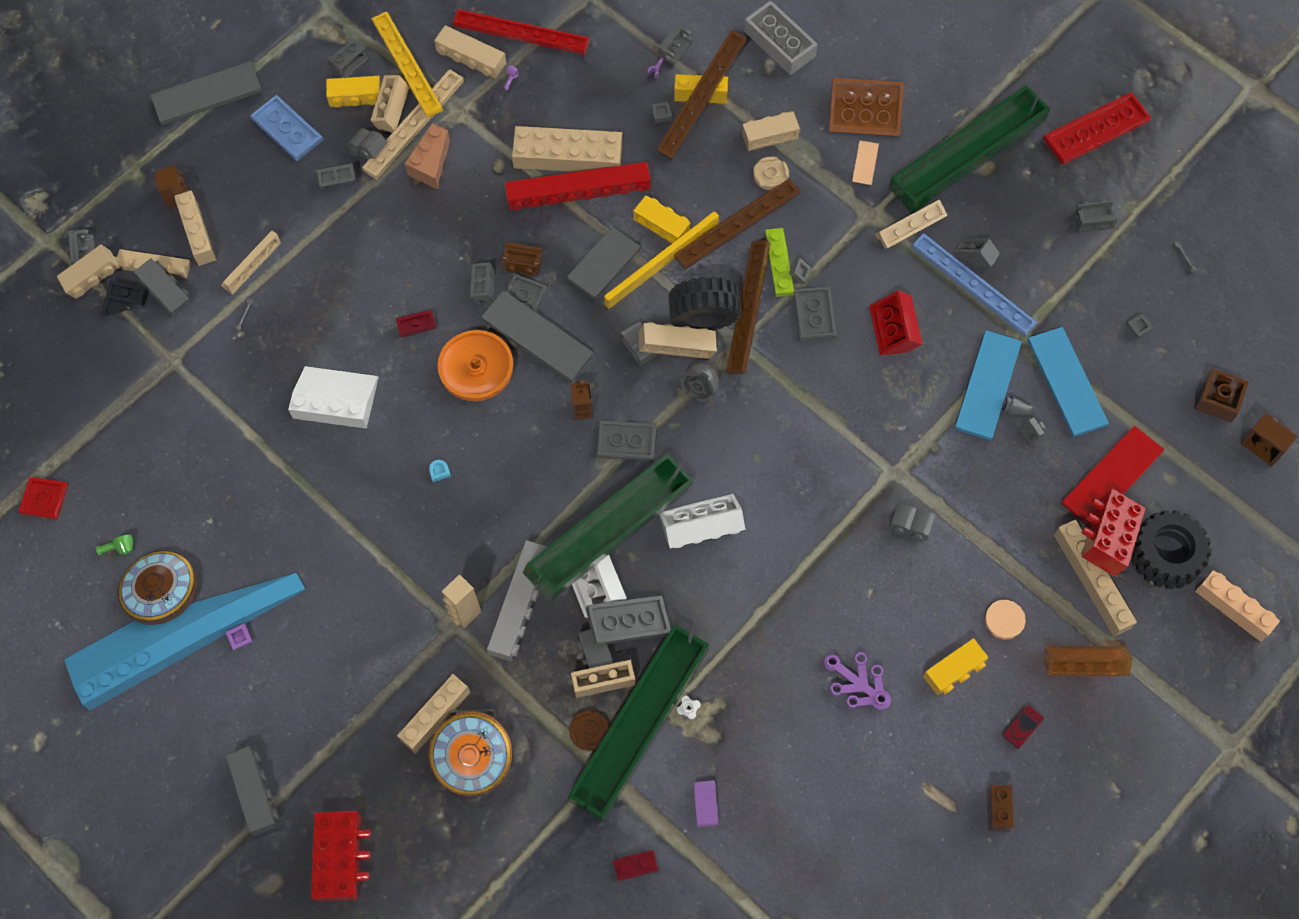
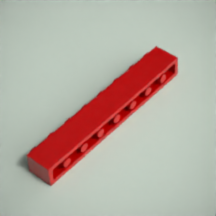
M647 162L510 181L505 182L509 210H520L527 207L535 208L541 205H555L561 202H574L581 199L590 200L595 197H609L616 194L624 195L629 192H644L651 189V181Z

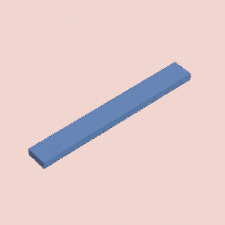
M923 233L912 244L911 248L1022 336L1025 337L1037 325V321Z

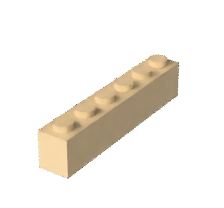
M1076 520L1059 527L1054 537L1113 637L1130 630L1137 621L1109 574L1081 557L1087 537L1081 534L1082 529Z

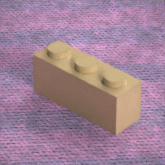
M386 75L383 78L371 117V122L380 132H394L398 127L409 86L400 75Z
M794 111L784 112L772 117L768 116L756 121H748L742 126V135L748 151L799 139L800 128Z
M100 244L59 274L57 278L64 291L77 299L90 288L98 285L101 280L113 274L119 268V265L112 252Z
M631 660L571 673L576 698L635 685Z

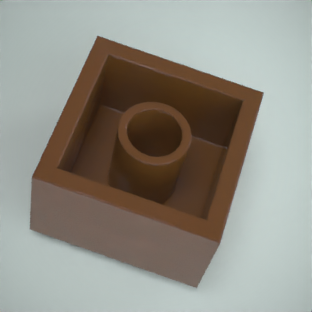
M1212 368L1205 378L1195 409L1232 423L1239 414L1249 381Z
M1265 413L1240 444L1272 467L1298 436L1291 429L1280 424L1276 418Z

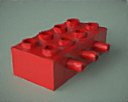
M1112 488L1100 500L1094 498L1091 501V505L1097 509L1095 515L1089 512L1086 516V519L1092 522L1090 529L1084 527L1081 531V534L1087 537L1081 557L1116 577L1129 565L1146 508Z
M357 811L315 813L311 899L316 902L358 900L359 881L369 880V872H359V859H370V851H360V838H370L371 831L360 830L361 816Z

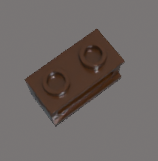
M506 242L503 260H501L503 270L509 273L518 272L527 276H539L543 259L542 248Z
M577 381L571 384L574 420L593 418L590 382Z
M991 785L987 789L988 831L1010 832V828H1014L1012 785Z

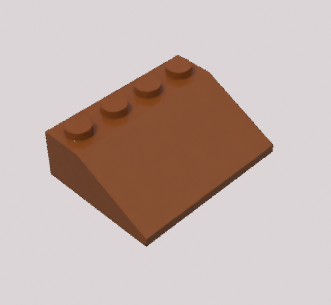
M833 78L829 132L900 136L904 82Z

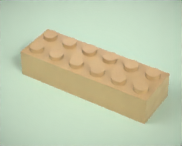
M515 127L512 153L514 168L579 172L621 165L622 132Z

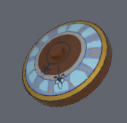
M161 550L148 553L133 562L123 574L118 587L119 603L124 612L138 623L157 625L171 621L182 614L193 601L198 586L196 571L188 559L177 552Z

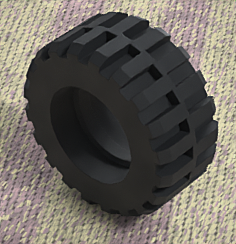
M722 277L693 278L676 284L668 295L670 320L675 327L689 326L693 329L706 328L713 331L714 329H722L725 326L732 325L741 316L739 288L729 279L726 280Z
M1163 510L1160 514L1156 512L1151 514L1149 518H1146L1140 525L1131 555L1133 556L1131 560L1132 565L1138 568L1136 572L1139 575L1143 574L1146 577L1145 581L1148 583L1152 581L1159 588L1165 585L1166 589H1173L1175 586L1176 588H1181L1186 584L1192 583L1208 565L1212 551L1211 548H1208L1211 544L1210 538H1206L1207 532L1205 528L1201 529L1199 527L1200 523L1197 520L1193 521L1190 519V515L1186 513L1180 515V511L1175 510L1172 513H1169V510ZM1157 536H1169L1176 539L1185 550L1186 561L1181 564H1174L1162 559L1155 550L1154 538Z

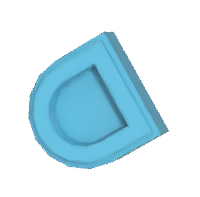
M435 460L430 464L429 472L433 482L451 477L448 465L443 460Z

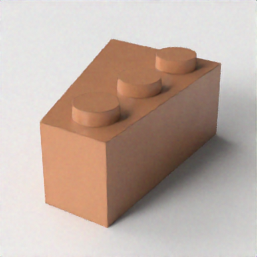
M432 123L405 162L408 176L437 190L450 145L448 130Z

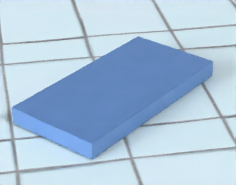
M278 95L274 96L250 115L251 119L296 161L323 141V137Z

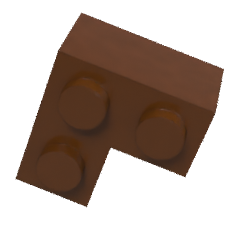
M176 165L155 171V181L168 210L178 207L174 196L189 191L184 182L183 172L178 171Z

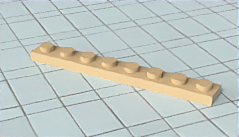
M450 69L432 88L441 106L447 102L464 82L463 77ZM418 104L386 140L388 144L374 159H369L362 167L363 171L377 180L433 116L427 118Z

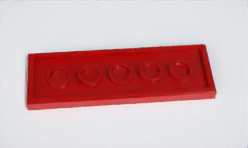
M1130 92L1044 135L1043 140L1060 163L1064 165L1150 122L1151 116L1134 94Z
M1134 426L1062 501L1061 505L1087 527L1091 528L1092 522L1087 520L1086 516L1089 512L1095 515L1097 509L1091 505V501L1094 498L1100 500L1112 488L1124 495L1165 449L1138 427Z

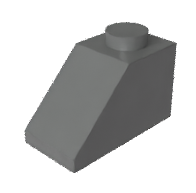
M989 238L962 239L954 250L955 255L977 267H991L1000 254Z

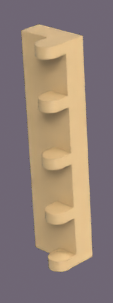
M939 199L875 233V236L878 240H881L884 249H887L946 217L947 214Z
M271 231L223 281L221 286L233 295L281 244L278 235Z
M119 249L117 257H114L119 265L118 269L135 271L152 258L155 262L158 260L165 268L163 271L167 275L171 274L175 278L187 279L192 264L188 259Z

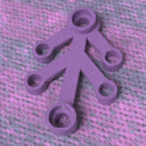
M857 653L854 658L859 677L843 666L838 656L830 654L825 658L824 667L827 671H837L853 683L849 685L832 684L830 693L833 696L864 692L869 697L858 698L851 695L847 698L846 705L850 709L872 705L878 710H884L889 707L891 697L888 692L883 690L881 677L883 668L880 665H874L870 671L871 676L874 677V690L868 685L865 666L867 656L864 653ZM859 656L863 657V658H864V661H863V662H859V661L857 660V657H859ZM834 659L836 661V664L831 665L829 663V660ZM879 669L880 674H875L873 670ZM833 687H839L840 692H834ZM882 696L885 701L879 702L877 697ZM854 699L856 701V704L851 705L849 703V700Z

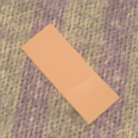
M859 141L853 182L872 185L879 144Z

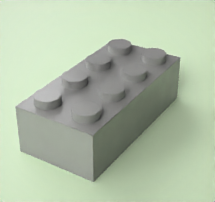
M769 1L745 19L744 32L790 76L816 57L818 44L772 1Z

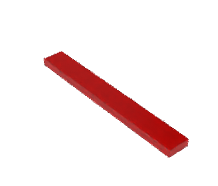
M460 9L457 10L453 21L454 27L583 55L586 54L590 41L589 37Z

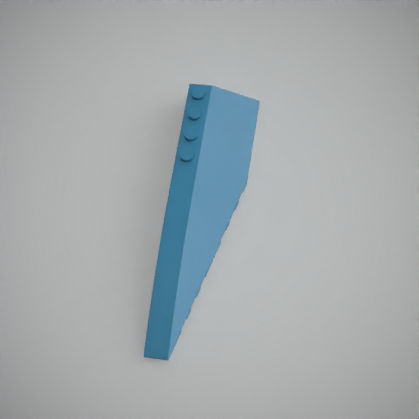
M297 573L191 603L182 614L166 623L145 625L133 621L64 659L74 689L82 705L92 710L226 635V631L243 623H248L306 589Z

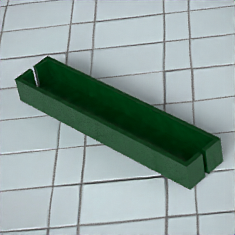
M1027 85L892 176L889 190L898 199L902 198L901 202L911 213L915 212L1045 122L1050 108L1040 98L1035 104L1037 95Z
M667 453L529 561L523 574L534 586L538 584V590L551 602L684 495L694 480L683 469L679 470L674 479L673 476L679 465Z
M675 624L568 795L570 803L583 811L587 808L588 814L603 823L709 651V644L696 636L692 637L690 644V633Z

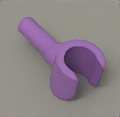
M660 58L655 66L649 67V76L652 72H656L654 78L659 77L658 70L664 61L663 58Z
M510 65L506 71L509 77L504 86L505 90H508L513 79H516L519 75L517 68L513 65Z

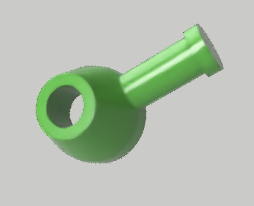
M123 535L113 539L110 543L96 546L97 554L100 556L114 549L120 555L131 553L133 551L132 535Z

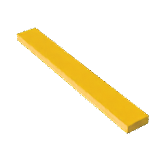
M386 11L371 18L426 117L429 118L442 112L441 104L388 12Z
M716 212L711 213L604 296L605 306L608 309L613 307L675 259L674 254L716 227L719 224V215Z

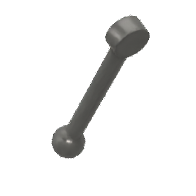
M1176 241L1174 248L1178 249L1189 267V272H1196V267L1192 266L1181 248L1182 243Z
M252 298L246 300L247 306L238 324L234 326L236 332L241 331V325L250 306L254 305Z

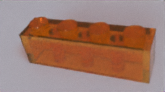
M1045 647L1044 665L1048 675L1130 676L1132 657L1127 647Z

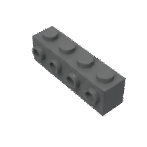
M248 746L226 755L249 832L256 836L278 827L277 820H279V815L276 808L272 809L270 801L273 800L270 789L265 787L264 782L267 781L264 770L259 768L258 763L261 760L257 750L254 751Z

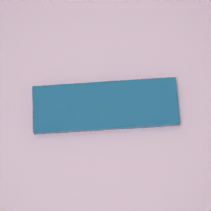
M1063 327L1029 337L1027 340L1072 437L1107 427L1109 422Z
M985 331L955 430L992 440L1022 341L991 331Z

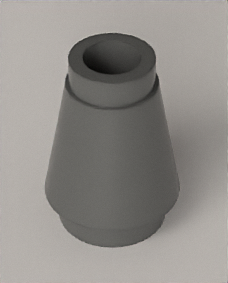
M1011 396V398H1005L1002 411L1009 415L1029 417L1032 412V406Z

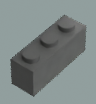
M150 258L134 271L135 277L174 317L190 304L188 298L190 295L183 287L180 289L176 285L177 281L171 274L167 275L163 271L165 268L158 260L155 262Z

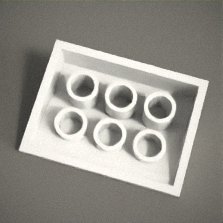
M305 366L292 393L288 410L293 419L367 429L378 376Z

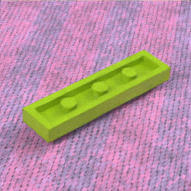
M784 229L765 230V237L770 243L769 261L775 297L794 295L792 276L789 274L790 264Z

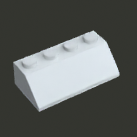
M734 494L665 510L659 514L669 548H681L686 544H697L706 539H717L722 535L737 534L745 530L742 508Z
M609 555L572 584L585 618H588L586 612L588 605L624 601L627 599Z

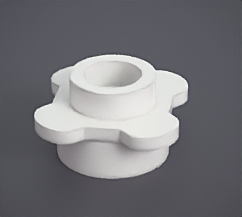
M688 696L682 697L681 706L677 708V712L679 715L683 714L689 719H694L697 709L700 708V702L698 700L693 701Z

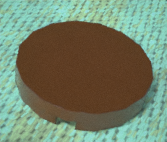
M593 710L578 713L569 726L570 739L573 744L580 750L588 752L597 750L609 731V724L606 718Z

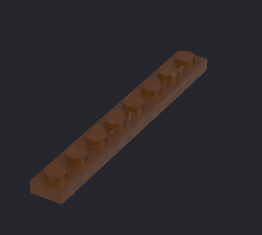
M734 30L730 31L656 149L657 152L671 160L674 158L746 43L747 38Z
M787 179L676 252L674 258L684 270L688 269L800 195V190L790 179Z
M768 240L751 242L740 298L741 316L735 323L726 369L729 375L746 374L770 249Z

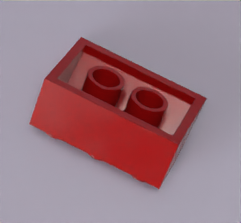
M897 290L869 305L881 356L906 353L923 345L911 295Z

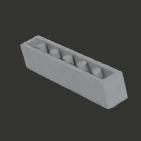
M526 540L487 648L489 655L511 662L513 656H517L520 645H518L519 639L524 637L526 631L524 626L526 619L529 620L532 615V602H536L539 590H537L538 584L534 586L523 574L526 564L545 550L547 546Z

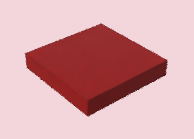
M29 477L18 513L20 515L58 520L68 483Z

